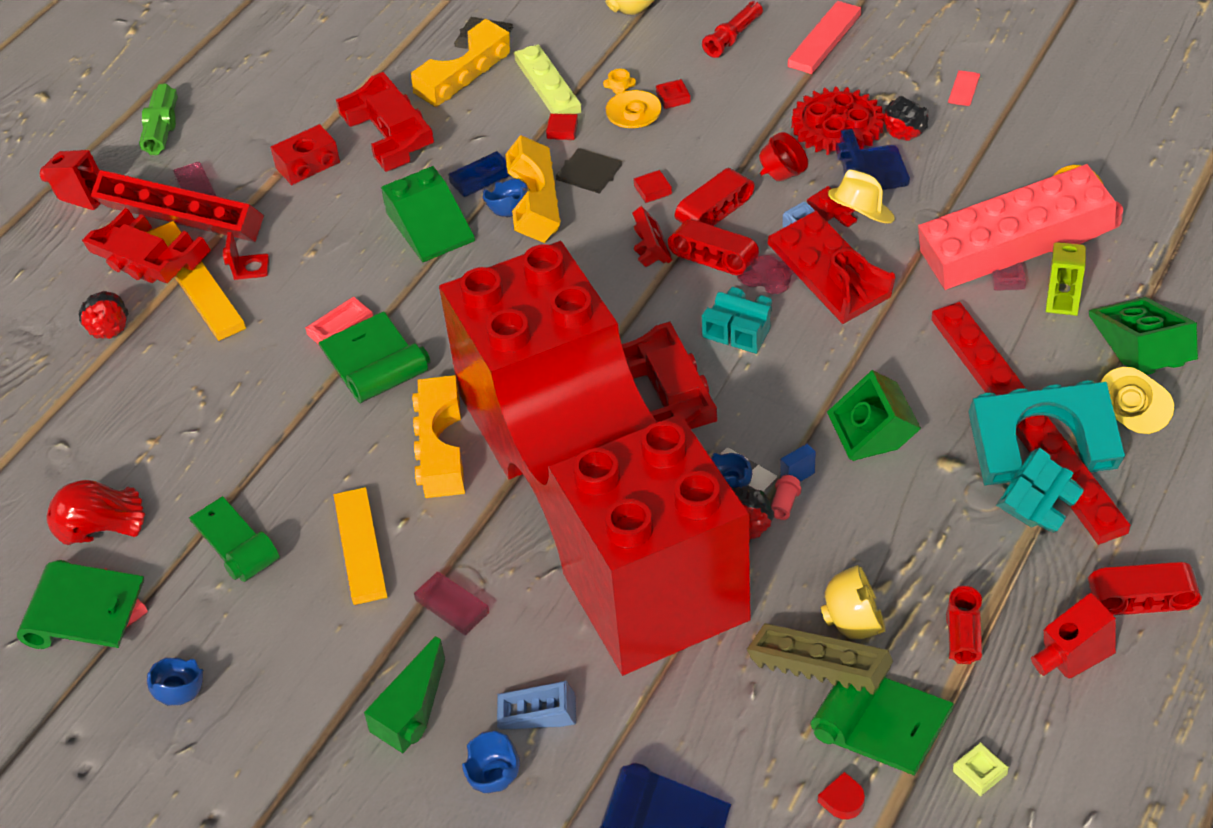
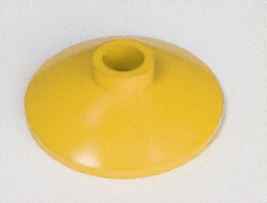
M641 90L621 92L613 96L606 105L607 118L613 124L624 128L647 126L653 123L661 114L660 100L655 95Z

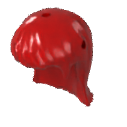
M80 480L69 483L57 491L48 507L47 524L51 533L65 545H71L73 543L91 542L94 538L87 535L99 531H114L137 537L142 529L145 513L143 512V506H141L142 499L134 487L128 486L124 490L118 491L97 481Z

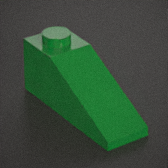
M435 636L364 711L369 732L402 754L411 744H415L421 739L428 725L446 660L440 638Z

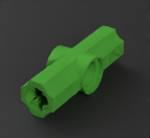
M158 84V87L153 90L149 107H145L142 110L143 130L139 144L141 150L148 152L149 155H159L161 150L165 149L169 131L175 130L176 118L174 110L178 95L176 89L171 88L168 84Z

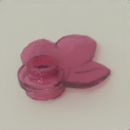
M761 255L751 263L752 269L750 271L737 275L738 281L746 286H763L767 293L779 294L789 288L791 275L794 272L783 260L779 262L773 256Z

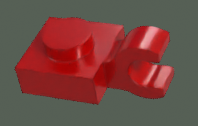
M829 186L807 199V204L827 222L832 218H836L845 227H850L857 222V219L851 215L856 210L838 204L828 196V191L832 189Z

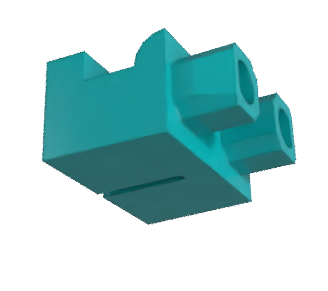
M731 287L727 293L718 291L713 307H707L702 314V337L729 345L731 341L732 347L757 354L770 330L772 299L760 295L754 302L746 300V293L742 289Z
M1038 448L1030 452L1014 478L1016 479L1011 481L996 506L1029 527L1038 525L1050 532H1056L1065 521L1066 516L1053 508V504L1059 498L1069 506H1072L1078 501L1084 489L1071 479L1072 471L1059 466L1050 459L1051 456Z

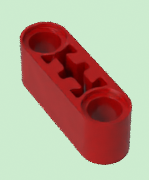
M726 168L685 197L675 210V219L681 223L692 219L714 226L750 199L755 184L737 171Z
M692 219L684 221L668 238V247L674 255L732 275H741L759 255L758 245L751 238Z
M1185 562L1105 567L1095 570L1088 577L1091 593L1112 615L1188 610L1197 606L1202 599L1192 566Z

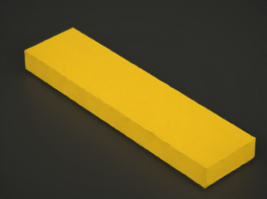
M366 487L333 494L353 605L388 598Z

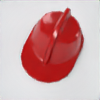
M779 132L771 137L759 154L760 162L763 166L759 174L761 176L769 174L778 182L798 176L808 167V158L804 149L794 137L785 132Z

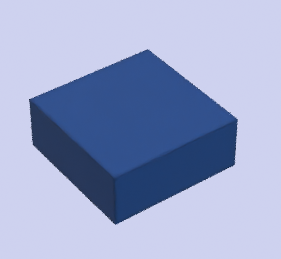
M805 444L780 459V478L783 475H791L801 482L815 474L816 451L810 445Z

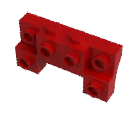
M384 72L371 76L358 90L336 99L338 112L349 127L370 119L385 137L371 144L373 157L385 172L411 162L410 152L434 143L432 129L424 121L418 108L414 109L409 97L406 94H402Z
M124 208L105 227L91 230L82 240L90 253L107 259V264L114 271H123L136 280L143 279L152 284L156 280L168 284L182 268L192 271L211 251L203 237L199 236L193 241L186 231H182L167 246L162 238L147 233L152 227L144 215L140 214L135 219L127 208Z
M671 321L656 325L645 335L622 344L633 379L647 375L663 405V408L650 411L657 422L681 414L690 429L717 422V407L709 394L707 380L704 375L698 374L694 355L687 353Z

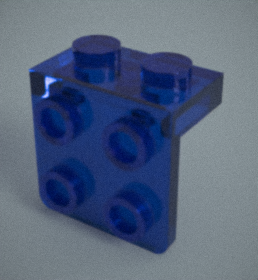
M841 130L840 143H836V153L838 160L842 162L844 176L851 169L869 174L877 179L883 190L905 187L910 184L909 174L897 146L887 145L860 150L853 130Z

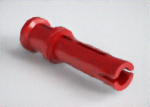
M751 1L728 23L719 24L713 34L705 36L702 40V48L707 55L713 58L721 56L724 48L732 46L736 42L737 35L762 15V6L758 2L755 4V1Z

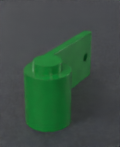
M223 496L189 517L190 522L225 561V569L234 580L239 578L246 582L280 559L279 553L269 537L262 531L256 534Z

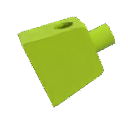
M1060 242L1054 243L1045 312L1078 315L1085 271L1086 246ZM1059 284L1069 285L1070 291L1060 292Z

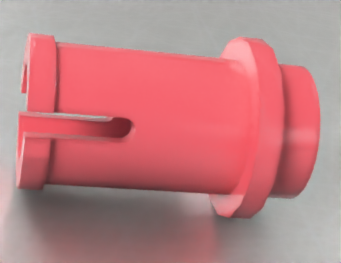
M783 475L775 483L776 493L771 503V508L774 512V518L779 520H786L790 517L794 500L802 491L800 481L791 475Z

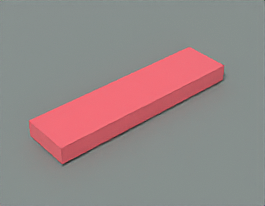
M837 1L788 58V67L813 74L861 16V7Z

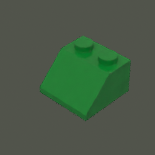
M871 370L827 411L849 459L853 461L898 450L921 429L898 383L874 370Z

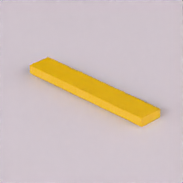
M171 221L147 233L162 238L167 246H169L181 234V231L174 221ZM202 261L192 271L182 268L177 273L175 279L218 341L246 329L243 319Z

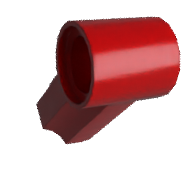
M959 586L953 589L950 593L946 621L948 624L949 659L955 660L957 664H971L982 658L980 617L982 597L976 589L970 586Z

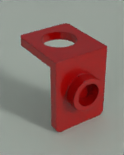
M232 231L227 232L226 247L223 248V259L225 265H230L234 280L268 276V254L239 256ZM252 262L262 264L259 269L254 271L245 269Z

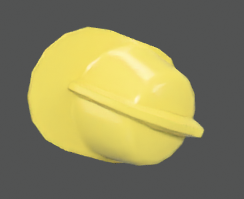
M853 169L848 170L839 187L828 191V196L833 201L852 208L875 221L892 223L895 220L893 213L882 204L883 189L881 184L869 174Z
M1120 367L1111 370L1103 377L1101 382H1107L1115 418L1125 427L1139 434H1151L1160 431L1169 424L1174 415L1175 406L1172 396L1164 387L1146 374L1132 367Z

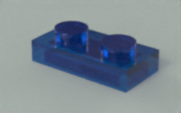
M498 151L448 174L450 183L463 197H467L510 176L507 172L506 159Z

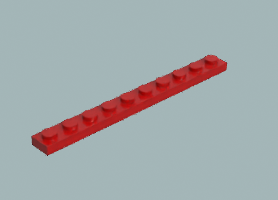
M961 302L932 311L931 320L985 393H995L997 396L1009 394L1017 389H1026ZM1037 415L1021 421L1016 426V435L1029 452L1038 448L1044 450L1051 456V460L1062 468L1072 471L1071 479L1084 489L1078 501L1070 506V508L1096 543L1100 545L1129 534L1130 523L1049 417Z

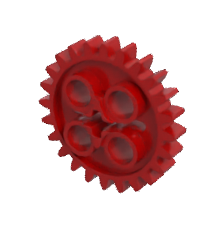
M834 87L833 92L823 88L822 94L813 91L812 97L805 95L803 102L798 101L797 108H793V135L798 136V142H805V148L815 146L816 153L825 149L826 155L836 151L837 155L841 156L842 151L846 150L852 155L854 148L862 152L864 151V145L872 147L873 140H879L880 133H883L884 113H882V106H877L876 99L870 100V94L860 96V90L850 93L849 87H846L844 91H839L838 87Z

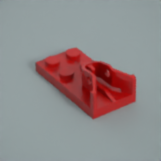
M817 211L768 236L767 244L842 324L891 298L895 282L893 271L889 273L868 263L865 257L856 252Z

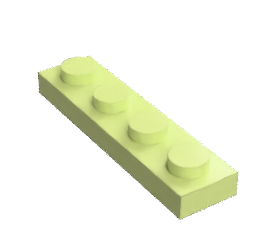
M539 44L514 52L516 63L551 114L581 113V103Z

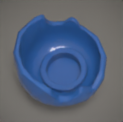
M510 179L503 183L497 181L493 192L484 189L483 200L488 208L497 216L511 217L513 216L512 210L529 191V188L521 179Z
M736 453L713 454L712 461L731 488L748 486L753 475L751 463L743 455Z
M163 658L153 664L147 674L149 692L153 698L167 706L183 705L192 701L200 692L203 682V669H199L195 659L186 661L181 658Z
M495 730L482 732L469 741L467 744L468 759L466 763H462V768L471 787L482 793H494L507 789L517 777L520 769L519 755L509 737Z

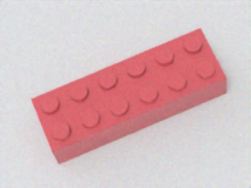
M1085 164L918 225L920 251L944 290L1051 252L1056 242L1073 244L1114 229L1116 201L1089 165Z

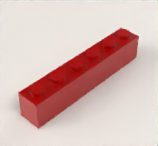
M99 170L91 193L92 198L109 208L121 211L127 208L134 214H142L146 217L167 222L174 221L176 224L226 236L227 232L232 231L235 238L256 242L264 215L250 204Z

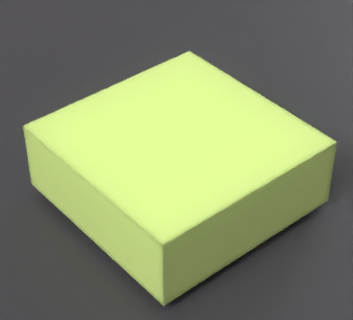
M981 742L953 764V772L980 797L1008 775L1009 769Z

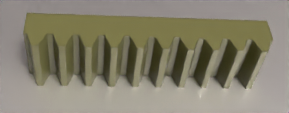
M764 623L747 648L751 659L759 668H763L766 664L770 670L774 671L778 667L785 674L790 669L797 677L802 672L810 680L813 675L822 683L827 678L832 685H836L839 681L844 688H849L852 684L860 692L865 687L873 695L893 663L889 650Z

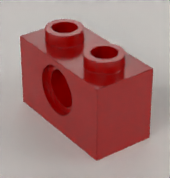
M320 124L270 147L276 169L290 185H294L340 163L336 141Z

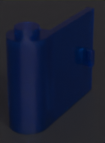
M631 763L621 767L600 828H725L731 804L651 772L648 767L642 764Z

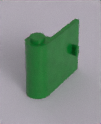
M384 311L318 342L326 357L359 403H363L428 371L427 364L431 362L429 354L423 346L418 347L415 343L407 344Z
M64 560L49 562L43 570L19 626L17 638L23 644L35 649L48 648L51 646L54 637L119 648L144 583V576L76 565Z
M884 677L874 695L870 694L865 687H863L861 692L857 691L852 684L849 688H844L838 681L836 685L832 686L812 718L811 727L816 738L825 744L838 745L915 776L951 714L954 703Z

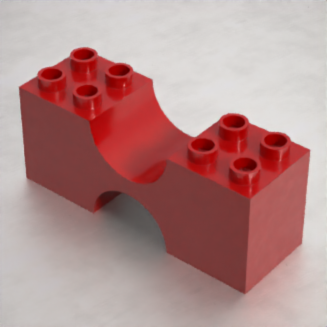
M560 240L550 245L541 244L533 246L523 255L490 267L471 269L462 277L439 285L459 395L508 480L523 474L529 482L551 529L563 574L622 676L750 621L749 513L681 414L657 422L643 401L629 370L621 344L618 322L563 242Z

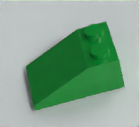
M434 166L381 186L387 215L422 263L475 241V236L447 183Z
M1147 297L1089 310V317L1121 363L1127 367L1135 368L1149 375L1155 373L1156 369L1181 367L1185 365V362L1198 359L1197 322Z

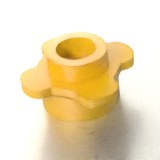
M625 69L612 70L608 74V79L603 81V86L612 89L615 94L627 91L629 87L636 85V80L630 78V73Z

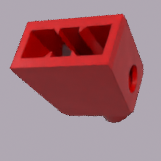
M89 150L60 151L41 168V180L50 184L59 200L90 210H95L101 204L91 197L99 168Z
M1089 593L1045 627L1043 630L1044 649L1033 655L1031 661L1036 670L1043 676L1058 668L1066 678L1075 677L1116 653V618L1092 593Z

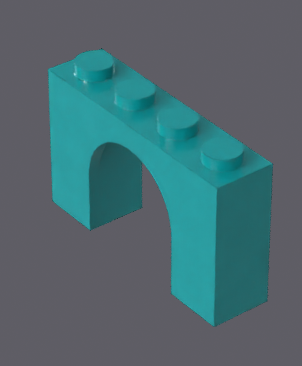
M1087 380L1069 387L1055 384L1049 385L1042 390L1029 391L1028 389H1017L1009 394L997 396L995 393H984L973 398L968 410L984 486L1010 483L1016 479L1014 477L1022 466L1016 438V426L1024 419L1037 415L1054 417L1070 428L1076 438L1081 461L1090 472L1118 469L1125 458L1107 382L1095 383V381Z

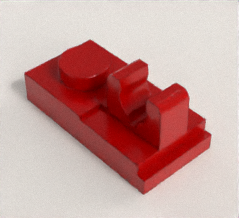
M642 206L632 212L636 222L634 229L642 239L641 242L634 246V251L640 255L637 258L644 267L650 266L657 260H660L663 264L666 262L670 263L672 257L658 221Z

